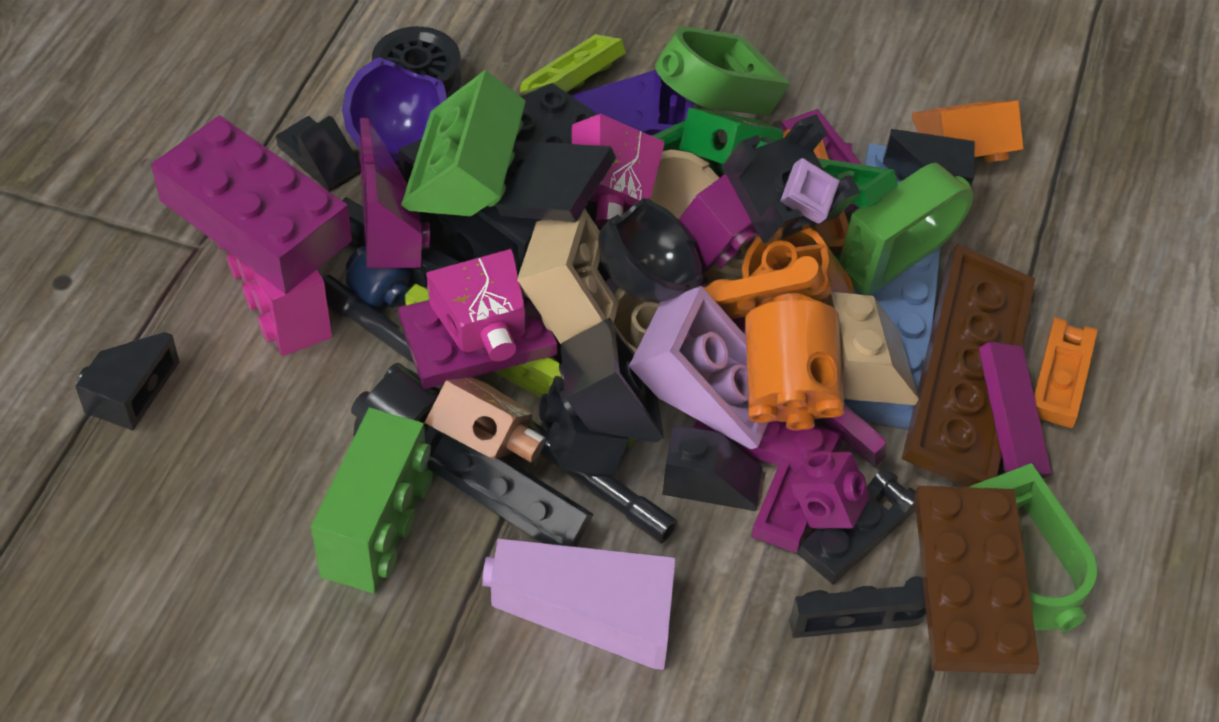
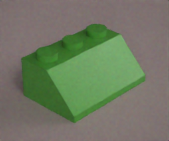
M484 70L430 112L401 206L408 211L472 216L487 205L489 207L495 205L501 199L506 189L504 180L507 169L515 156L512 150L516 136L523 126L521 117L526 100L487 70Z

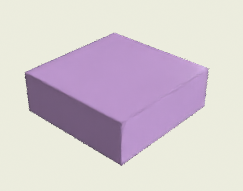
M802 158L794 163L780 202L793 210H800L802 215L819 224L827 219L840 180Z

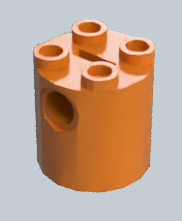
M811 228L766 245L763 244L759 236L745 254L742 266L743 278L752 277L755 272L771 269L778 271L792 268L793 263L798 258L810 256L818 262L822 271L830 278L832 282L831 292L855 294L853 281L818 232ZM827 296L826 298H824V299H822V300H818V301H820V302H822V303H825L826 300H827V298H828V296Z
M786 293L774 297L771 303L753 308L746 314L745 337L749 420L755 423L786 422L787 429L800 431L812 429L815 426L814 420L843 415L845 411L839 313L835 308L804 294Z

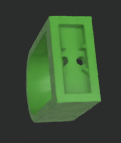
M678 27L655 63L658 75L674 91L700 106L715 110L770 116L791 84L744 36L693 27Z
M931 163L899 182L898 186L884 195L878 204L860 208L853 212L839 263L853 281V286L864 295L870 296L941 247L959 228L972 206L974 194L969 183L963 177H954L940 164Z
M1033 464L1025 465L970 486L973 488L1015 489L1017 508H1025L1073 581L1075 592L1064 597H1045L1029 591L1034 629L1053 630L1059 628L1061 632H1067L1082 624L1087 618L1082 607L1097 577L1096 560L1089 545Z

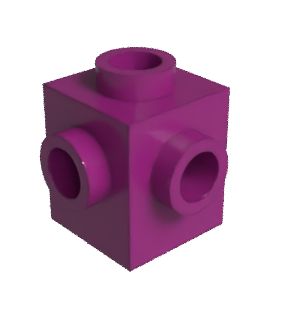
M819 451L808 453L791 483L794 497L799 501L810 528H854L870 497L866 488L865 477L859 471L852 452Z

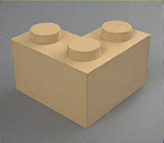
M585 208L576 222L553 220L536 222L517 278L523 295L530 298L541 314L545 327L554 333L560 344L608 318L614 323L619 302L597 270L600 262L598 245L600 231Z

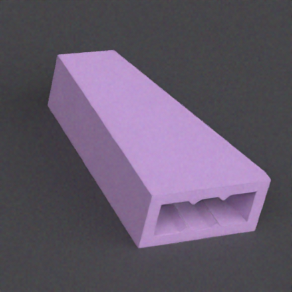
M497 539L495 558L486 557L483 570V586L491 587L492 607L650 668L664 670L675 558Z

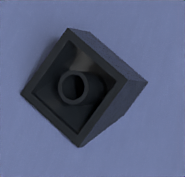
M610 318L561 343L562 363L559 364V371L564 380V391L561 392V399L572 417L579 416L589 431L650 442H657L664 438L658 397L629 367L635 353Z

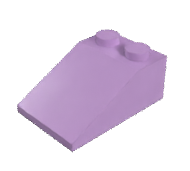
M702 286L684 292L668 301L660 302L629 367L659 399L747 448H757L768 422L755 423L749 420L745 334Z

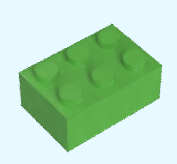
M368 408L311 524L321 578L375 594L382 577L389 578L397 560L396 546L401 537L407 538L415 520V510L413 509L418 498H426L432 483L433 473L427 468L431 446L425 443L424 423Z

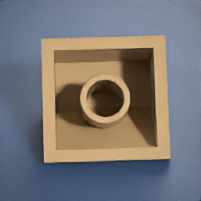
M830 292L825 304L834 307L839 313L844 399L916 405L919 399L900 331L875 297Z

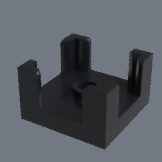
M817 114L797 121L784 138L757 147L761 140L759 135L740 141L722 165L725 174L764 245L818 225L802 215L800 210H793L780 202L794 163L803 158L824 171L813 151L826 136V130ZM851 175L844 176L839 182L827 219L821 223L839 217L861 193Z

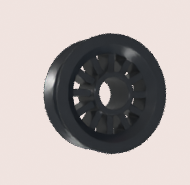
M422 26L397 29L381 38L373 49L372 60L383 58L422 76L428 75L441 80L444 84L447 98L460 88L459 48L450 36L439 30Z

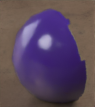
M376 58L356 72L345 90L342 113L346 131L356 146L360 148V118H369L394 162H399L398 149L423 138L430 112L447 99L444 84L436 78L428 75L422 76L408 71L391 61Z

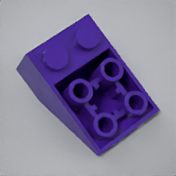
M656 70L572 95V97L595 113L603 114L650 136L685 121L689 107L694 108V102L686 99L669 87Z

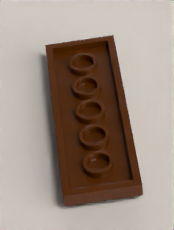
M958 244L950 252L917 390L919 400L913 407L902 460L965 487H970L997 476L1001 448L979 347L988 342L1022 347L1035 278Z

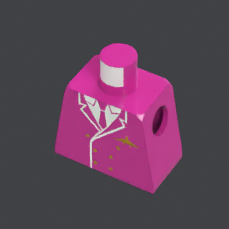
M598 114L572 124V144L611 146L616 156V160L590 199V201L597 203L595 224L597 226L603 227L609 219L617 214L621 217L623 212L628 211L639 200L651 198L664 149V141L603 114Z
M511 249L426 272L429 303L461 351L468 353L486 348L490 359L493 361H504L514 355L516 345L513 339L520 338L525 334V309Z

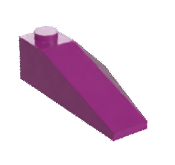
M360 118V166L367 268L421 267L422 249H430L429 222H421L420 212L408 211L401 206L408 184L370 119Z

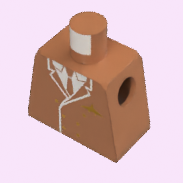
M476 377L446 380L425 420V423L493 459L512 455L514 452L532 463L542 451L546 441L545 437L528 428L533 417V413Z

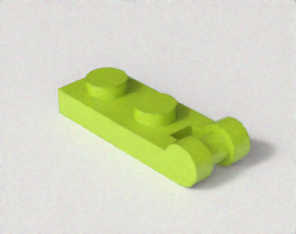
M598 34L593 35L527 77L520 85V93L550 83H554L565 92L581 87L587 78L596 72L610 68L613 61L626 54L623 40Z

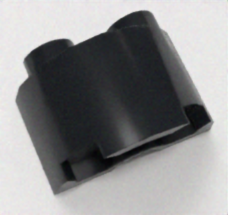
M400 363L393 364L371 392L364 391L354 401L351 413L357 418L354 423L353 436L356 435L369 407L424 423V428L427 427L428 424L425 423V420L441 389L436 386L423 389L419 375Z

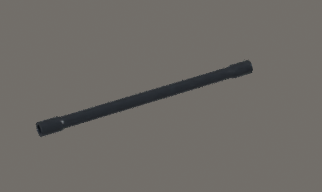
M326 275L322 278L328 306L342 316L349 317L415 364L403 328L367 304L357 293L332 275ZM531 420L528 428L546 438L540 455L560 468L555 451L551 450L549 445L548 431ZM564 471L622 512L631 523L659 543H664L674 532L678 523L676 518L646 497L637 495L612 476Z

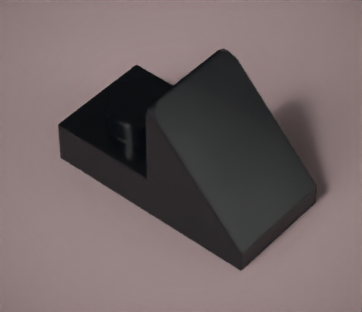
M308 115L276 135L277 146L329 192L361 172V166L336 121L331 116L317 123Z

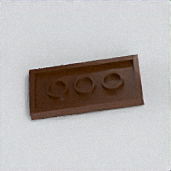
M917 486L914 498L932 671L1035 674L1040 664L1015 489Z

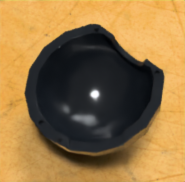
M643 198L636 202L621 217L617 214L609 219L599 232L598 245L601 263L611 280L634 298L654 303L668 301L684 292L699 287L705 278L702 275V263L695 248L697 244L695 238L687 227L668 209L650 199Z

